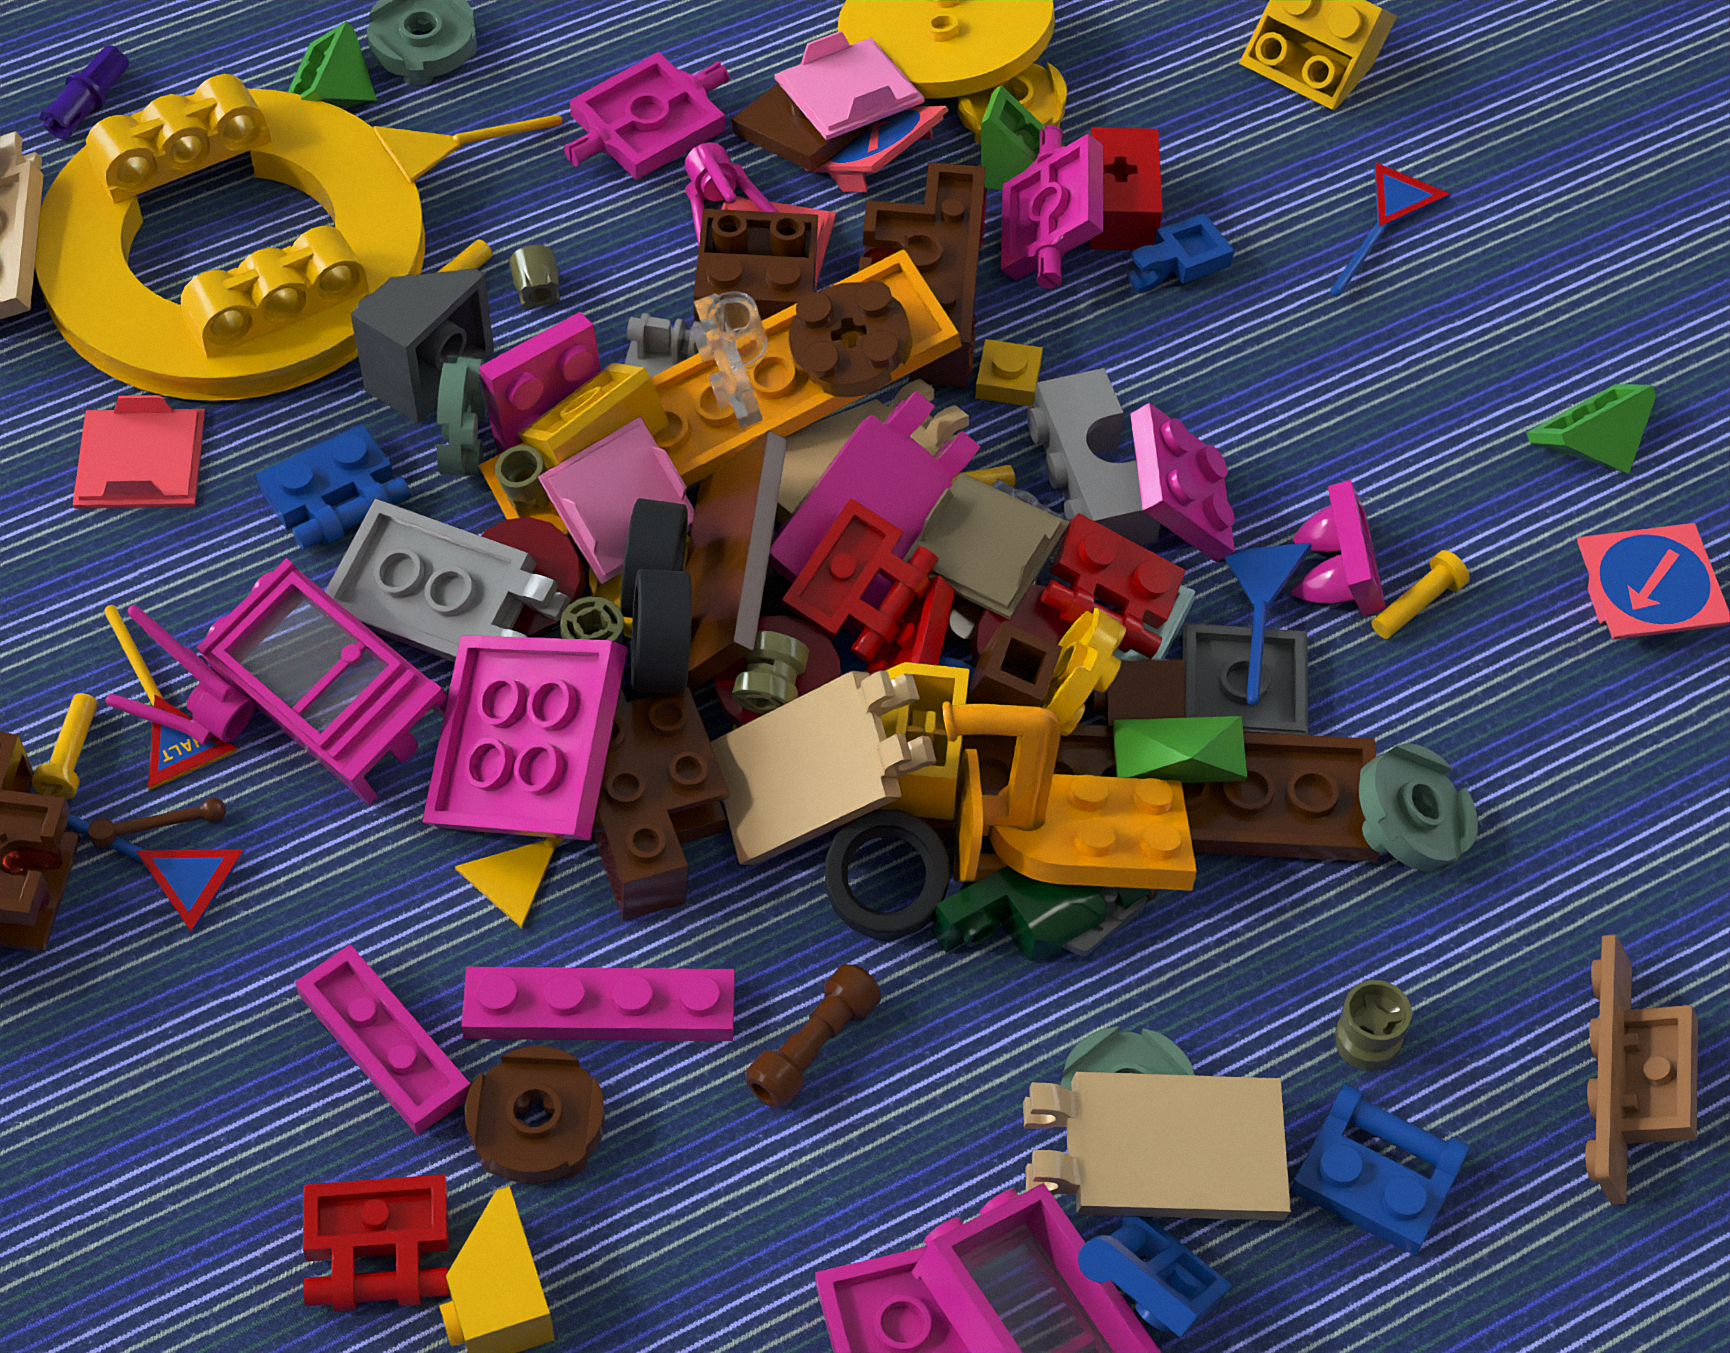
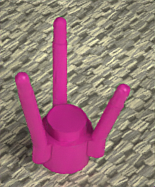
M711 142L702 143L693 148L687 155L685 170L691 182L686 186L685 192L691 202L698 246L704 209L703 201L706 198L711 201H722L725 199L726 202L732 204L737 199L734 193L735 187L739 186L761 212H779L749 180L742 166L732 164L723 146Z
M130 606L128 608V615L200 681L187 701V709L193 712V719L189 720L115 694H109L106 697L107 705L186 733L202 745H206L213 735L225 743L235 739L250 722L255 711V702L224 681L190 648L183 647L138 606Z

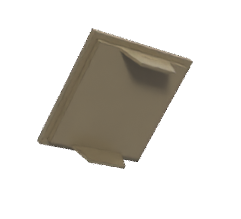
M960 472L951 488L944 490L925 519L922 532L903 561L907 563L918 546L927 548L939 558L928 579L939 575L955 589L954 594L1010 620L1065 534L1070 523Z

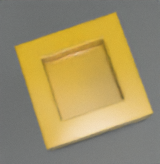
M985 339L976 383L975 398L1033 407L1043 347Z

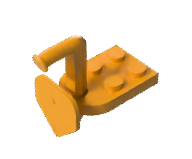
M949 701L943 703L944 723L950 742H955L957 736L960 735L1017 736L1009 784L997 796L982 795L977 750L965 749L963 752L956 796L954 881L977 882L1008 865L1018 873L1029 878L1053 884L1192 891L1197 870L1181 781L1155 778L1138 779L1053 774L1061 736L1060 720L1054 712L1035 706L960 704L952 706ZM989 835L992 847L997 854L980 853L982 836Z

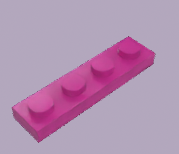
M466 967L461 1025L463 1038L506 1040L733 1041L734 969Z

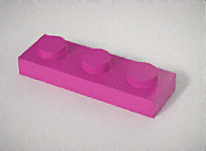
M351 944L295 982L301 999L417 1136L466 1101L471 1083Z

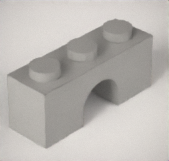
M1105 368L1037 382L1034 408L1027 410L1028 428L1035 444L1042 443L1047 454L1045 458L1046 471L1052 488H1061L1066 500L1064 504L1066 521L1070 522L1080 513L1138 545L1157 542L1160 523L1142 509L1136 460L1125 463H1111L1095 456L1118 450L1123 420V410Z

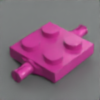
M657 52L570 100L571 116L588 134L564 146L567 159L570 163H573V166L577 167L580 163L602 152L613 157L635 180L651 173L725 131V115L708 99L706 93L729 82L730 78L724 65L721 66V62L716 61L713 65L695 75L688 74L674 67L660 52Z
M1053 125L1045 126V131L1043 129L1039 131L1040 151L1037 160L1024 172L1003 183L1001 270L1017 281L1038 269L1037 283L1039 286L1047 289L1056 288L1055 283L1059 286L1062 282L1061 259L1064 254L1103 232V144L1088 133L1073 143L1062 147L1063 131Z

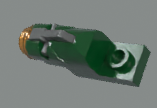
M1007 865L937 903L931 933L945 953L963 943L972 947L984 942L998 930L1001 923L1019 950L1030 961L1050 957L1063 949L1080 956H1087L1117 930L1122 929L1140 914L1145 904L1157 897L1158 889L1053 884L1029 878Z

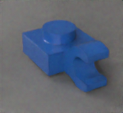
M1203 213L1157 229L1153 245L1142 246L1131 253V258L1139 269L1128 272L1126 278L1138 293H1145L1156 288L1173 272L1184 284L1231 267L1234 250L1208 216Z

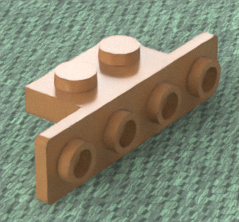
M1604 935L1602 936L1601 959L1593 960L1591 967L1594 994L1600 1000L1599 1018H1592L1589 1026L1592 1053L1595 1059H1598V1078H1590L1587 1087L1590 1114L1596 1120V1140L1587 1141L1585 1160L1589 1179L1592 1182L1599 1183L1610 1204L1613 1205L1626 1204L1628 1144L1697 1140L1698 1017L1692 1005L1631 1010V962L1618 936Z

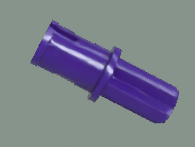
M107 45L81 73L70 74L65 81L66 87L40 113V120L45 121L42 124L44 128L59 139L67 140L70 138L88 114L94 109H101L105 105L106 99L104 94L129 66L127 56L121 53L117 47Z

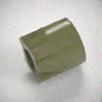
M529 245L515 251L510 257L509 264L514 286L519 293L521 306L531 309L533 306L556 304L560 297L558 293L559 273L554 252L549 247L543 245Z
M527 445L514 446L504 451L496 462L495 474L511 505L518 510L521 506L533 507L538 505L540 508H543L550 502L548 494L538 479L539 475L548 471L541 454L535 448Z

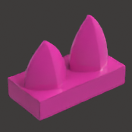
M1351 480L1328 486L1331 506L1318 511L1306 520L1293 537V542L1295 544L1311 543L1312 547L1310 550L1324 553L1341 551V554L1320 563L1307 572L1290 591L1291 595L1315 603L1334 604L1355 600L1363 617L1382 612L1386 609L1366 511Z

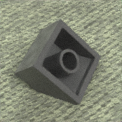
M476 268L390 277L373 294L366 295L358 303L355 311L351 313L365 391L418 424L438 406L441 372L444 362L448 363V355L473 356L474 358L485 360L494 352L485 274Z

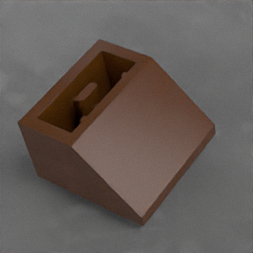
M703 209L693 296L694 321L702 323V333L704 327L708 326L726 330L729 327L736 328L737 334L798 303L799 299L805 294L815 291L818 236L817 214Z

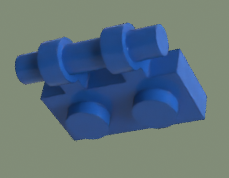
M360 424L255 474L259 490L286 529L307 519L309 520L292 528L294 538L302 550L321 541L329 545L343 538L344 530L363 522L375 499L396 506L412 498L410 489L402 477L381 486L382 483L393 479L391 463L364 424ZM357 496V498L332 509V507Z

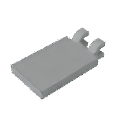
M378 499L373 501L325 590L330 597L372 632L452 662L456 661L461 635L527 637L522 633L512 630L524 605L543 616L560 622L563 612L571 602L567 595L556 592L558 584L555 580L538 574H532L537 563L528 553Z

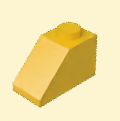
M510 1186L498 1189L493 1194L446 1275L452 1301L439 1305L450 1346L453 1347L465 1343L467 1353H517L555 1340L548 1305Z

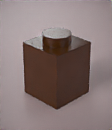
M1003 621L981 652L968 687L967 704L1039 707L1046 696L1062 646Z
M1120 659V668L1110 686L1103 693H1099L1094 689L1090 693L1091 710L1101 711V722L1107 725H1113L1114 720L1185 718L1184 660Z

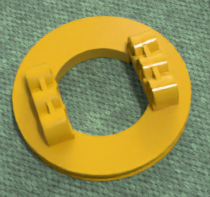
M216 75L204 81L192 95L169 94L161 96L152 101L142 111L130 116L114 115L99 121L90 130L86 138V145L60 171L40 207L35 270L46 307L64 339L80 356L111 377L138 389L190 400H239L266 396L315 381L358 357L351 313L355 311L358 303L366 295L373 294L390 277L421 274L425 255V230L419 192L415 181L409 184L373 131L374 128L359 117L324 101L302 100V95L296 93L247 89L241 79L234 75ZM247 151H250L255 178L285 183L305 192L327 211L335 224V228L333 226H319L308 230L294 242L292 247L290 245L283 249L265 248L249 255L239 265L238 269L236 267L229 271L211 270L201 273L185 286L181 294V304L174 303L153 293L134 276L128 267L131 244L137 231L143 224L137 199L138 194Z

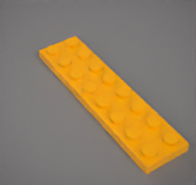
M905 249L834 284L849 282L866 283L869 281L882 282L890 288L892 296L905 309L912 335V349L905 365L902 360L898 368L890 373L892 380L888 384L962 347L958 331ZM796 304L651 377L669 425L654 435L653 439L658 448L664 449L667 452L686 487L709 476L768 430L784 438L866 396L835 397L824 393L821 385L813 383L809 378L807 382L800 376L794 364L789 346L790 326L797 315ZM850 331L842 334L837 340H842L845 348H852L857 346V337L865 334ZM501 454L478 465L506 519L532 517L552 523L574 545L576 544L551 499L543 508H540L538 505L533 507L521 506L517 510L511 505L495 474V465Z

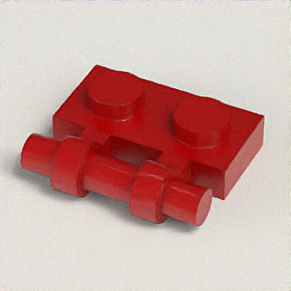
M850 498L783 597L780 605L802 620L810 622L833 640L846 620L854 623L861 629V633L851 646L850 651L859 659L871 663L883 644L890 646L899 633L900 627L897 623L912 600H920L931 584L928 576L938 563L939 558L922 546L917 547L907 563L894 555L892 551L900 541L904 531L855 499ZM880 574L889 580L892 586L877 609L861 600L876 575Z
M1078 513L1069 522V527L1063 536L1050 573L1071 584L1070 588L1052 579L1042 594L1041 602L1060 611L1059 618L1071 625L1086 611L1093 614L1094 608H1098L1126 627L1125 635L1117 649L1124 653L1132 649L1149 659L1153 658L1161 645L1162 637L1145 629L1143 625L1146 623L1158 629L1168 620L1186 570ZM1097 597L1119 609L1118 614L1096 603L1094 598Z
M445 1174L304 1185L303 1252L306 1261L332 1260L331 1276L304 1278L303 1293L306 1307L333 1305L334 1311L339 1312L357 1310L358 1303L398 1300L399 1307L421 1305L422 1298L450 1296L446 1278L449 1271L448 1267L421 1269V1253L449 1251L448 1184ZM396 1255V1271L360 1274L356 1272L357 1258Z

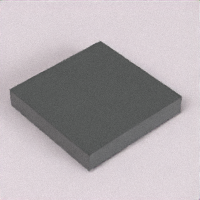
M1183 623L1181 660H1184L1185 718L1242 716L1243 732L1308 735L1307 631L1265 629L1260 697L1258 704L1251 706L1247 703L1246 699L1252 628Z

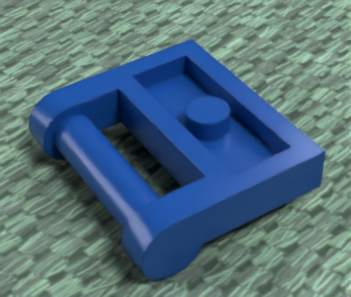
M1345 1083L1300 1167L1290 1192L1417 1256L1471 1146L1454 1137H1451L1449 1142L1363 1100V1091ZM1349 1124L1435 1166L1436 1169L1431 1179L1345 1137L1344 1134Z
M1123 1217L1115 1224L1110 1236L1100 1235L1092 1238L1081 1247L1078 1254V1265L1086 1278L1099 1283L1113 1281L1137 1301L1135 1308L1144 1320L1163 1332H1170L1172 1330L1180 1338L1213 1311L1233 1286L1150 1217ZM1145 1256L1150 1261L1144 1263L1139 1257Z

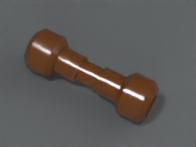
M841 965L824 983L825 998L809 1015L810 1020L798 1033H793L778 1051H763L746 1070L747 1085L760 1101L773 1108H786L804 1088L803 1073L818 1057V1051L828 1039L835 1038L850 1020L863 1021L881 1001L880 987L866 970L857 965Z

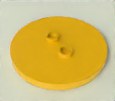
M846 0L838 19V32L842 31L850 45L872 38L925 99L969 95L1008 81L1024 71L1039 58L1049 44L1055 26L1053 0Z

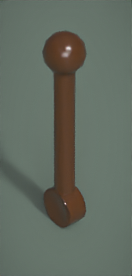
M209 798L199 807L115 824L109 819L100 818L94 820L89 825L88 833L91 842L95 846L105 847L112 844L116 836L199 819L216 823L225 817L226 806L219 798Z

